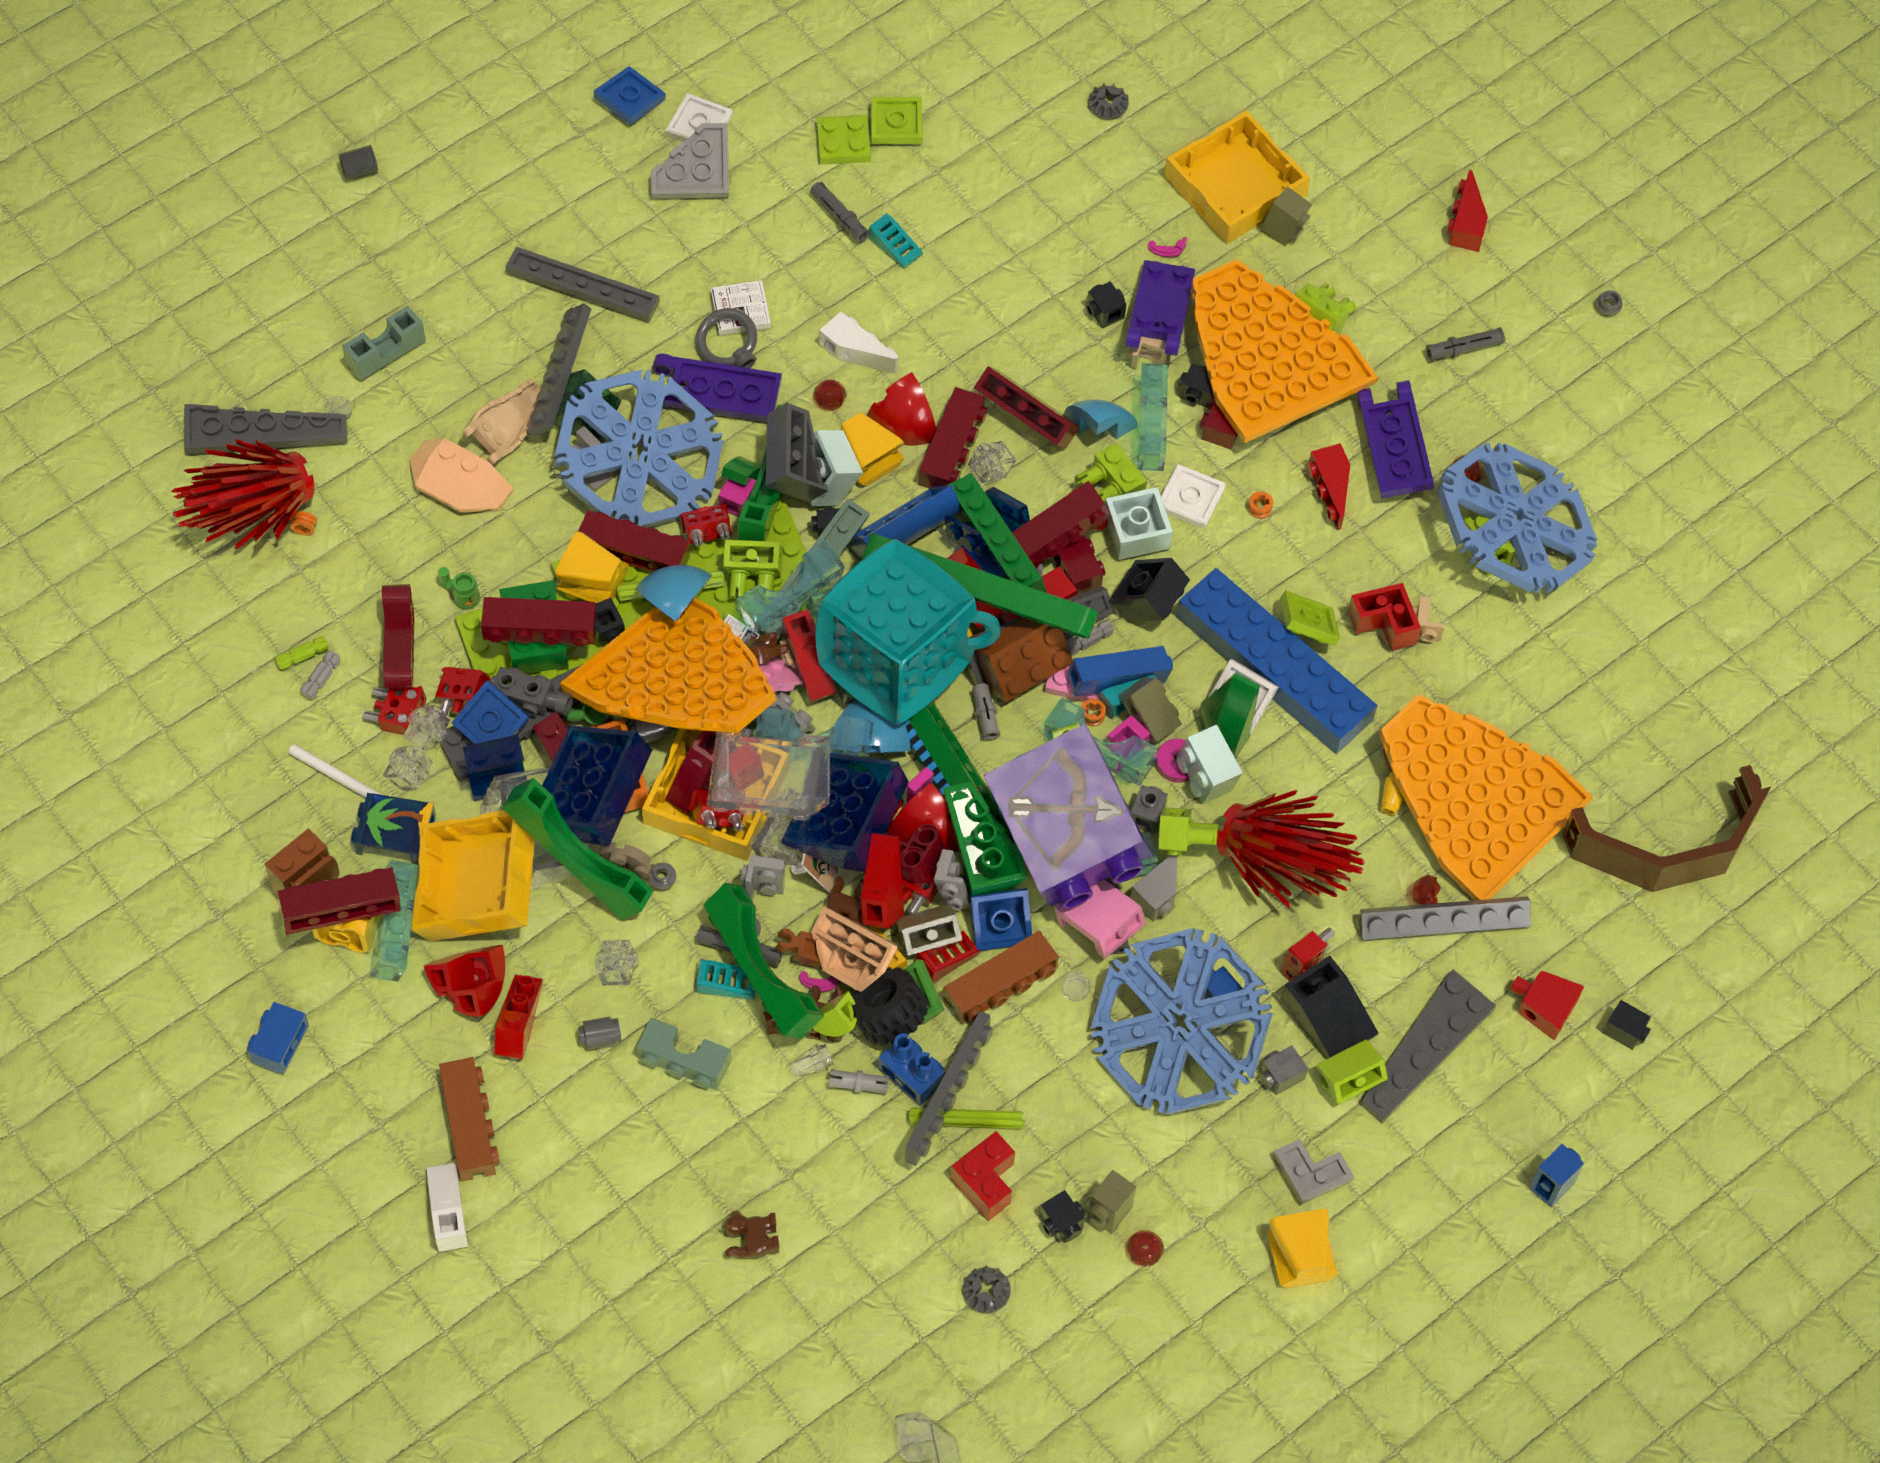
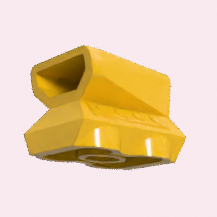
M858 413L841 425V430L844 431L863 471V474L856 483L869 486L897 469L904 460V457L898 451L903 446L904 441L865 414Z
M576 531L555 570L556 578L561 580L556 589L563 591L569 599L581 598L588 602L596 603L610 597L614 600L617 594V586L623 583L629 564L622 562V560L584 533Z
M381 915L313 929V935L315 939L327 945H341L357 953H369L374 946L376 928Z
M1327 1209L1277 1216L1270 1220L1271 1230H1267L1269 1248L1273 1255L1276 1276L1280 1286L1285 1288L1326 1282L1338 1276L1328 1238L1329 1214Z

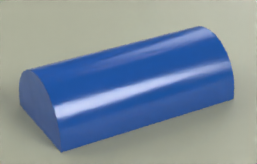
M951 485L931 487L861 529L849 543L850 550L859 561H862L861 557L870 533L889 539H897L905 544H909L960 512V505Z

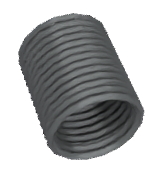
M371 145L349 150V152H342L338 155L346 180L367 175V173L378 172L376 157Z

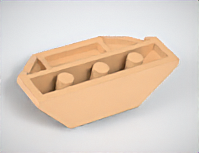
M445 438L424 440L409 459L416 489L459 512H478L489 509L491 511H498L514 491L513 487L488 461Z
M825 906L811 931L813 940H816V949L822 970L860 992L886 972L899 946Z

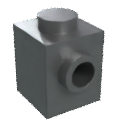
M1141 785L1131 809L1139 829L1155 834L1160 815L1163 808L1166 807L1168 796L1167 793H1164L1157 787Z
M1293 1045L1280 1052L1275 1050L1263 1059L1260 1078L1265 1087L1271 1088L1275 1095L1282 1093L1306 1078L1308 1067Z

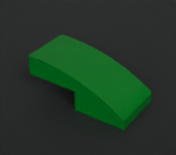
M738 456L723 466L721 475L746 485L751 479L757 480L761 465Z

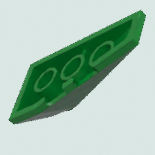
M1236 672L1219 689H1215L1209 697L1203 699L1198 716L1202 730L1215 725L1218 726L1235 759L1249 739L1260 685Z
M972 782L943 788L970 898L974 895L1009 891L1028 879L1019 848L1016 844H1013L1005 833L1004 827L1001 823H998L990 812L989 806Z

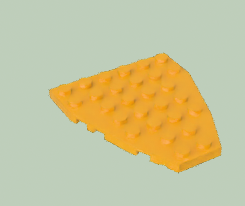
M1236 259L1193 278L1191 288L1196 333L1215 402L1243 443L1249 442L1376 384L1378 380L1377 375L1347 335L1343 333L1340 336L1334 330L1333 332L1329 330L1328 327L1331 323L1325 318L1319 321L1310 315L1312 308L1279 284L1274 287L1263 280L1264 275L1250 270L1247 265Z
M697 598L691 601L678 621H674L654 606L560 682L563 692L571 694L572 697L601 713L675 728L738 733L776 701L775 692L771 685L768 684L764 672L761 671L752 651L739 636L736 637L733 634L731 626L727 622H723L716 608Z
M1417 695L1378 733L1399 790L1440 867L1473 900L1491 899L1566 825L1572 809L1584 808L1593 799L1554 758L1547 754L1542 756L1529 749L1530 745L1524 742L1519 744L1506 737V732L1468 713L1464 716L1451 711L1447 705L1433 703L1430 699Z

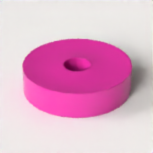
M1185 739L1168 740L1161 745L1157 753L1156 767L1163 778L1174 783L1189 781L1188 774L1182 773L1178 764L1174 761V759L1178 758L1177 755L1185 743Z

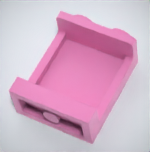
M1104 879L1090 886L1093 896L1083 904L1070 909H1062L1058 902L1054 909L1058 923L1061 926L1066 924L1073 926L1094 942L1097 954L1105 959L1146 925L1142 907Z

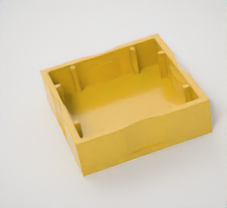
M1248 111L1219 126L1205 138L1196 140L1168 156L1164 172L1165 178L1226 245L1262 224L1272 204L1287 186L1305 198L1307 197L1310 182L1309 176L1287 153L1282 151L1273 142L1268 132Z
M680 728L670 749L668 761L664 769L657 776L642 807L643 824L748 861L790 769L789 753L754 740L742 739L727 732H720L737 746L735 751L749 742L761 757L765 776L739 793L741 795L740 800L745 808L742 820L743 830L735 831L732 827L716 826L713 829L710 827L709 829L707 825L697 824L692 811L687 815L665 799L691 745L702 732V730ZM711 783L706 790L711 791L718 787L720 784L714 786ZM733 788L728 791V793H736Z
M504 810L484 813L470 819L456 818L422 824L418 861L419 881L415 891L411 930L428 941L433 942L527 926L535 839Z

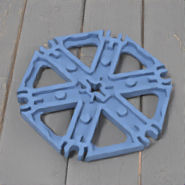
M642 369L585 383L578 390V393L583 397L581 400L573 395L570 396L565 406L554 459H556V467L565 466L568 469L567 471L560 472L559 478L563 480L562 484L594 512H603L609 517L613 514L615 519L623 518L633 523L636 520L637 525L648 528L680 520L679 515L681 513L701 508L695 502L697 499L705 504L708 503L713 494L723 440H721L722 432L714 434L710 431V429L716 428L718 424L717 420H714L715 416L669 376L667 384L663 385L664 374L661 373L658 381H652L650 379L651 371L647 370L642 380ZM624 385H633L637 389L631 423L603 399V391ZM668 395L675 396L695 415V419L692 422L657 430L663 401ZM578 417L582 418L608 442L582 449L573 448L570 445V436L574 420ZM640 439H642L641 445L642 450L644 451H642L641 455H639L637 461L636 449L634 448H636L637 444H639ZM705 448L709 453L704 478H693L670 457ZM621 469L615 498L611 502L603 501L584 484L583 478ZM647 476L677 501V505L655 512H646L642 508V500Z
M1482 443L1447 468L1440 478V481L1443 483L1438 488L1439 493L1437 495L1456 547L1461 543H1465L1460 548V552L1471 551L1473 557L1470 559V562L1475 563L1478 559L1480 560L1475 567L1530 593L1532 591L1538 593L1543 586L1546 593H1550L1552 589L1554 592L1587 567L1595 556L1592 550L1597 546V538L1578 489L1570 492L1574 484L1565 485L1562 483L1561 478L1565 474L1562 472L1554 476L1559 470L1558 468L1507 444L1502 445L1498 443L1492 450L1489 443H1486L1484 447ZM1480 461L1484 465L1492 490L1469 480L1465 476L1464 470L1475 462ZM1513 461H1518L1531 469L1538 470L1544 476V481L1524 495L1513 466ZM1561 502H1569L1573 506L1580 529H1573L1545 514ZM1458 504L1491 520L1477 530H1470L1464 524ZM1511 540L1522 571L1496 559L1494 552ZM1543 544L1572 557L1574 561L1561 571L1555 570L1550 565Z
M1191 928L1130 944L1134 947L1137 955L1133 950L1125 948L1124 952L1128 955L1129 959L1125 964L1119 959L1115 958L1113 960L1114 965L1120 968L1119 972L1113 965H1109L1091 1025L1092 1030L1102 1028V1031L1091 1033L1093 1038H1103V1045L1094 1048V1051L1098 1053L1107 1052L1103 1056H1096L1139 1106H1143L1144 1103V1108L1151 1109L1152 1103L1158 1100L1160 1104L1158 1112L1163 1114L1166 1112L1168 1115L1233 1099L1227 1094L1226 1088L1229 1093L1237 1096L1239 1092L1234 1087L1235 1081L1240 1079L1245 1085L1250 1083L1249 1079L1242 1073L1246 1072L1251 1079L1254 1078L1273 1014L1269 1012L1261 1015V1011L1266 1012L1272 1009L1270 1004L1260 1005L1259 1003L1260 997L1269 994V991L1266 989H1257L1255 991L1256 988L1267 985L1223 937L1219 936L1218 940V935L1211 933L1209 941L1204 943L1202 940L1204 931ZM1183 946L1186 951L1173 990L1151 966L1150 957L1154 952ZM1220 958L1226 959L1244 978V988L1239 991L1204 999L1215 962ZM1125 983L1128 984L1153 1013L1114 1022L1110 1014L1119 986ZM1172 1011L1179 1016H1187L1184 1022L1187 1024L1186 1027L1188 1029L1175 1026L1178 1021ZM1249 1020L1255 1026L1253 1038L1246 1058L1237 1060L1210 1030ZM1158 1043L1146 1084L1140 1085L1121 1065L1120 1056L1125 1051ZM1189 1053L1214 1080L1215 1086L1210 1092L1182 1098L1179 1096L1177 1088L1187 1054Z

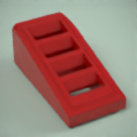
M964 930L961 931V941L917 953L915 961H924L932 982L942 978L979 954L980 951ZM959 943L965 952L961 953L955 944ZM947 949L950 950V952L953 954L954 958L951 957V955L948 953ZM937 955H939L940 958L944 961L943 963H941Z

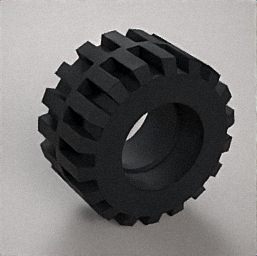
M888 967L886 972L862 992L855 990L851 993L855 1001V1005L852 1006L854 1012L853 1019L857 1018L856 1024L866 1039L874 1044L886 1045L888 1042L894 1044V1039L897 1035L914 1033L918 1029V1025L924 1022V1016L928 1012V1001L918 984L907 970H902L899 967L894 969Z

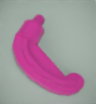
M1187 237L1178 240L1175 246H1156L1155 241H1150L1148 247L1152 253L1162 257L1179 256L1187 246Z
M802 971L799 975L800 981L805 987L811 989L812 986L817 985L821 992L832 991L840 983V980L833 976L826 980L810 978L805 971Z

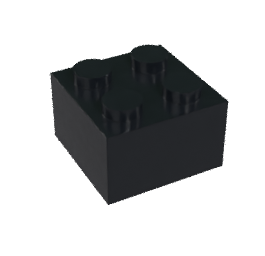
M1172 557L1135 560L1109 601L1127 622L1165 620L1170 615L1177 599L1183 595L1190 579Z

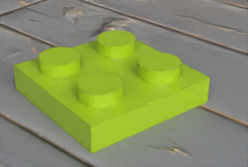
M871 97V143L922 144V97Z
M867 115L817 117L820 165L871 162Z
M1285 590L1280 597L1286 628L1294 634H1303L1311 637L1318 643H1327L1335 646L1340 636L1333 608Z

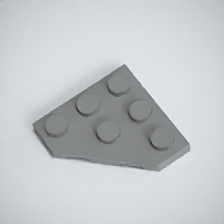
M727 123L700 124L694 130L695 133L686 141L683 140L663 163L658 164L651 170L652 199L729 197Z

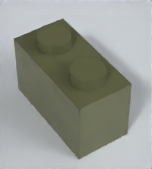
M1287 186L1272 204L1261 229L1286 246L1291 239L1296 241L1302 234L1303 227L1311 217L1308 212L1312 204Z
M1143 677L1120 693L1119 697L1129 715H1132L1151 733L1149 742L1157 743L1181 726L1182 723L1178 718L1179 712L1177 708L1169 702L1165 695L1166 689L1162 682L1156 678Z
M949 904L906 915L895 922L900 945L908 956L962 940L957 914Z
M1112 1169L1091 1196L1088 1213L1090 1222L1101 1231L1106 1230L1112 1234L1132 1209L1136 1186Z

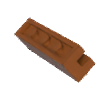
M1039 930L944 986L943 999L949 1007L953 1005L956 1009V1017L962 1025L968 1021L974 1022L980 1011L985 1013L986 1010L993 1006L998 1008L1005 1004L1013 994L1017 992L1021 994L1027 991L1040 978L1047 979L1051 977L1057 970L1059 956Z
M474 1057L440 1063L439 1069L461 1182L473 1180L472 1174L484 1172L485 1177L496 1175L494 1164L500 1163L497 1146L491 1147L489 1137H494L495 1134L492 1119L486 1120L484 1113L485 1110H490L487 1093H481L479 1084L485 1083L482 1067L475 1066Z

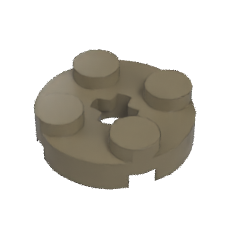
M607 842L600 846L598 855L634 872L642 880L650 877L654 863L650 865V856L642 850L625 844L624 849L616 848V842Z

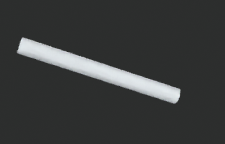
M293 744L288 752L290 755L371 802L377 804L387 799L382 794L299 746Z

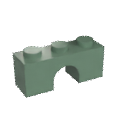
M409 306L386 318L387 327L377 338L370 340L363 332L342 345L345 363L360 381L426 341L423 322Z
M651 1017L637 1045L638 1059L649 1067L655 1068L658 1066L666 1069L670 1075L676 1078L686 1077L691 1079L701 1088L709 1089L710 1087L718 1090L732 1061L731 1049L704 1039L696 1052L691 1054L680 1053L675 1049L679 1040L678 1028Z

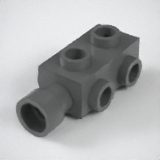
M500 667L497 675L492 676L490 680L529 716L535 717L537 713L545 715L548 708L554 709L558 714L568 716L572 709L574 697L565 692L555 693L552 681L545 676H531L517 668L511 667L507 669Z

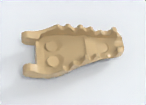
M531 379L522 383L516 390L485 404L472 416L462 431L466 437L473 434L490 453L487 460L491 465L517 448L528 433L527 430L531 421L530 415L535 409L536 398L541 390L538 384Z

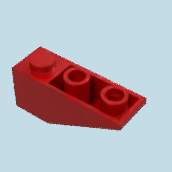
M1469 170L1466 180L1461 179L1457 194H1461L1462 197L1461 200H1455L1452 214H1456V219H1450L1446 234L1451 235L1449 245L1479 252L1488 215L1473 171Z
M1341 443L1311 451L1309 463L1306 464L1309 477L1314 478L1317 484V495L1326 504L1327 517L1330 522H1334L1337 530H1341L1344 519L1351 465Z
M809 610L783 617L781 631L810 702L836 694L832 677L819 664L816 649V627Z
M879 833L871 835L861 895L864 925L888 929L904 916L898 836Z
M515 974L495 1027L494 1055L523 1059L530 1040L543 979Z

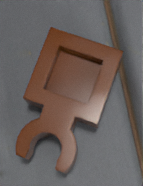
M782 928L777 936L785 939L787 943L780 941L775 947L777 951L781 953L794 952L793 960L818 969L821 967L816 949V940H813L812 934L800 931L795 935L790 929Z

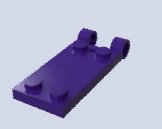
M1144 260L1125 347L1139 349L1142 336L1166 341L1164 354L1178 356L1192 289L1191 283L1195 274L1194 268Z
M664 353L655 356L652 367L653 372L657 375H661V373L664 376L674 374L673 380L679 385L682 383L687 385L682 388L712 414L767 422V414L776 409L782 373L674 357ZM668 395L664 398L662 408L667 406L690 410L673 395Z
M1410 380L1396 382L1397 400L1374 404L1371 388H1365L1357 392L1381 499L1434 489V481Z

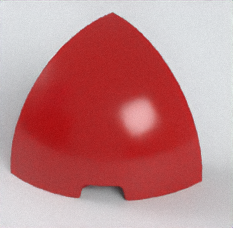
M913 372L890 385L886 389L887 396L878 403L874 402L867 416L900 437L904 441L903 445L918 446L932 442L936 432V425L927 398Z
M930 783L902 808L890 825L887 835L898 836L899 840L907 843L918 827L924 824H931L937 828L945 850H951L956 853L958 848L947 803L936 787Z
M495 945L458 953L424 965V969L435 992L440 997L446 996L455 1004L454 1010L468 1016L482 1017L495 1005L503 987L505 977L503 945Z

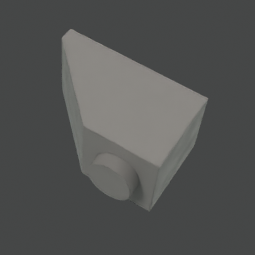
M1170 855L1132 886L1130 898L1142 907V911L1152 921H1155L1160 916H1167L1175 907L1177 856Z

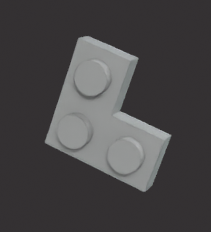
M1300 1139L1275 1150L1273 1154L1301 1205L1352 1182L1354 1179V1175L1340 1152L1314 1164Z

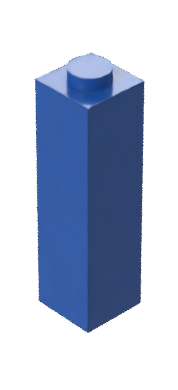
M1158 646L1074 658L1066 674L1074 695L1080 696L1100 693L1101 690L1150 675H1155L1163 684L1173 669V662L1171 657L1167 655L1165 647Z

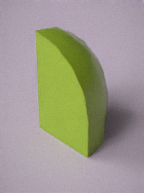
M849 991L834 998L820 1009L824 1017L813 1027L815 1031L825 1036L837 1037L853 1030L857 1018L853 1019L854 1012L852 1006L855 1005V1001Z

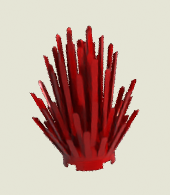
M234 439V441L243 447L227 443L225 445L228 450L240 452V454L210 449L205 450L210 455L261 463H215L213 466H203L204 468L183 470L186 473L202 472L203 475H195L191 478L194 480V482H191L194 485L174 488L171 491L172 493H178L174 498H184V507H189L174 511L173 516L177 518L200 512V514L181 521L178 525L189 528L197 526L200 529L211 525L214 526L208 529L207 532L213 533L217 530L219 532L207 537L205 542H209L231 531L238 534L271 511L276 510L241 539L234 549L240 548L251 537L255 538L256 543L279 521L273 528V533H276L275 538L277 540L298 508L306 504L314 496L313 475L308 476L304 466L308 462L298 452L284 453L258 440L255 441L256 445L239 439Z
M1297 790L1276 797L1275 793L1248 805L1233 804L1223 815V817L1227 818L1223 831H1217V849L1219 853L1232 860L1254 894L1259 898V891L1255 885L1260 889L1263 885L1289 908V902L1279 892L1292 896L1291 892L1262 867L1285 878L1310 895L1315 894L1320 897L1319 891L1313 889L1316 888L1332 897H1337L1334 891L1289 869L1340 890L1348 891L1345 886L1334 882L1333 877L1351 882L1350 877L1337 870L1361 874L1363 868L1352 865L1350 862L1358 865L1365 864L1364 859L1352 856H1358L1362 853L1331 844L1351 845L1357 840L1356 835L1308 828L1325 827L1336 829L1343 826L1344 822L1310 820L1315 818H1333V813L1285 814L1293 813L1294 810L1313 807L1315 803L1305 802L1314 801L1318 796L1270 805L1294 796Z

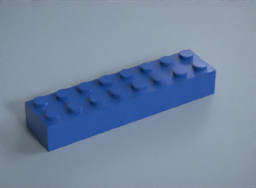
M1215 568L1179 600L1177 618L1228 662L1230 659H1233L1279 686L1272 700L1336 755L1373 722L1378 706L1375 702L1287 629L1286 626L1219 569Z

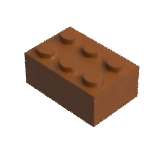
M1024 617L1001 630L998 640L992 645L975 650L985 680L989 685V691L1005 702L1067 667L1073 661L1062 630Z

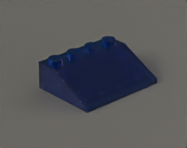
M570 725L542 786L554 796L562 819L581 842L610 846L653 750L636 731Z
M825 752L781 840L782 844L838 868L865 872L871 835L873 833L885 834L909 783L899 762Z

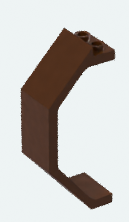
M1751 765L1740 767L1741 776L1736 777L1733 782L1735 789L1728 792L1740 819V824L1733 836L1724 842L1669 856H1658L1595 831L1590 826L1583 807L1571 810L1562 835L1572 859L1650 892H1655L1725 874L1758 815L1771 787L1761 789L1760 777L1758 774H1754Z

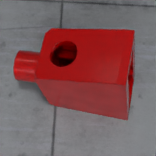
M1540 971L1533 983L1517 976L1510 991L1524 998L1518 1010L1519 1014L1555 1041L1580 999L1584 986L1548 972Z

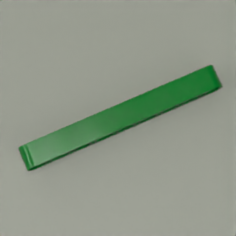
M870 533L861 560L892 539ZM912 547L950 574L975 598V601L1085 639L1090 638L1099 612Z

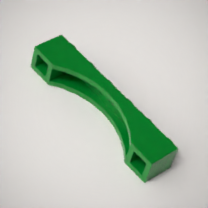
M767 445L757 480L751 494L744 502L738 519V540H767L782 492L766 487Z
M970 473L948 484L953 487L960 505L959 513L982 539L1004 578L1047 593L1043 578L973 474Z
M535 778L513 788L501 808L614 914L623 920L644 909L653 890L634 872L611 863L581 842L562 819L554 796Z
M724 883L703 905L709 914L708 918L719 930L723 943L732 951L736 964L745 972L749 979L750 987L758 993L763 1001V1008L771 1014L776 1022L778 1032L785 1037L802 1039L824 1015L811 994L800 992L786 985L774 974L768 966L758 942L755 922L756 907L743 886Z

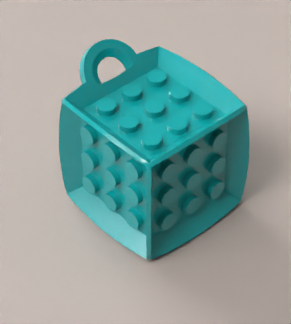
M892 539L855 565L821 600L815 631L817 656L820 666L854 698L895 724H901L931 703L960 675L970 663L974 650L988 647L998 640L1000 624L993 615L977 611L975 598L939 565L905 543ZM979 623L983 625L985 633L976 638H968L969 624Z

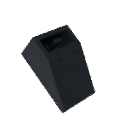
M1330 955L1284 985L1281 1000L1327 1058L1366 1039L1370 1041L1379 1034L1348 977Z

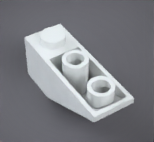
M840 312L819 330V345L836 359L894 374L898 372V355L892 348L885 347L880 343L873 333L867 332L860 327L853 317H848L843 312Z
M456 1163L428 1167L427 1177L431 1212L438 1251L442 1252L469 1247Z

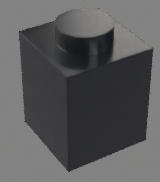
M1620 1000L1602 1033L1633 1050L1637 1042L1643 1044L1649 1035L1651 1028L1647 1027L1651 1016Z

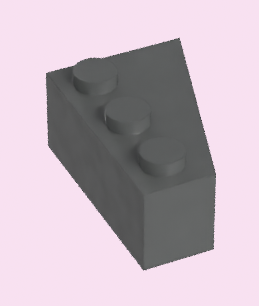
M786 403L767 414L766 487L807 502L828 492L827 483L822 482L819 470L822 468L821 459L816 458L813 446L817 442L808 410Z

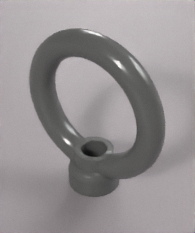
M733 308L719 309L705 317L699 325L696 333V347L700 356L706 362L751 368L757 360L753 354L757 343V329L753 320L746 313ZM734 319L739 321L746 329L747 340L744 347L737 349L731 357L715 356L710 352L706 344V336L709 329L720 320Z

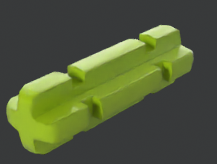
M320 636L313 639L311 643L308 641L288 650L289 653L287 654L284 652L277 655L275 661L280 669H286L291 666V663L297 664L315 656L316 652L321 653L328 650L329 646L325 637Z

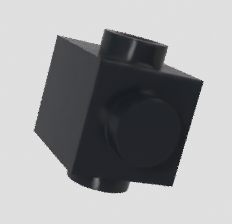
M1111 281L1103 285H1096L1088 291L1086 310L1091 317H1095L1103 329L1125 319L1126 302L1124 295L1120 289L1115 288Z
M1191 364L1188 372L1183 371L1178 386L1181 387L1180 398L1190 404H1198L1209 408L1213 391L1205 366Z
M1065 1190L1042 1203L1039 1211V1216L1043 1220L1041 1224L1044 1231L1049 1237L1054 1236L1058 1243L1065 1239L1071 1241L1082 1233L1084 1216H1086L1085 1211L1078 1201L1073 1202Z

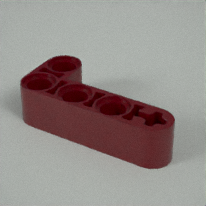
M410 584L382 585L385 689L413 687L415 618Z
M845 820L833 823L829 828V837L837 853L845 858L867 865L871 835L879 832ZM931 824L921 825L914 831L907 843L899 840L902 879L912 883L923 882L930 876L937 865L942 849L945 850L935 826Z

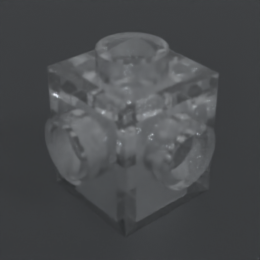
M1003 441L989 444L983 443L977 446L968 465L982 483L1006 478L1016 459Z
M434 705L416 708L407 720L409 726L403 737L424 751L431 750L436 747L437 743L443 742L449 732V729L446 727L450 719L444 716L445 712Z
M418 746L399 747L390 755V762L383 776L402 791L416 790L427 779L429 775L428 770L433 761Z
M630 940L602 941L600 951L595 956V967L603 986L631 984L634 969H637L639 965V956L634 951Z

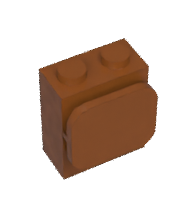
M309 828L264 864L273 894L277 898L278 890H283L290 886L313 884L324 879H337L340 874L336 859L329 855L327 846Z

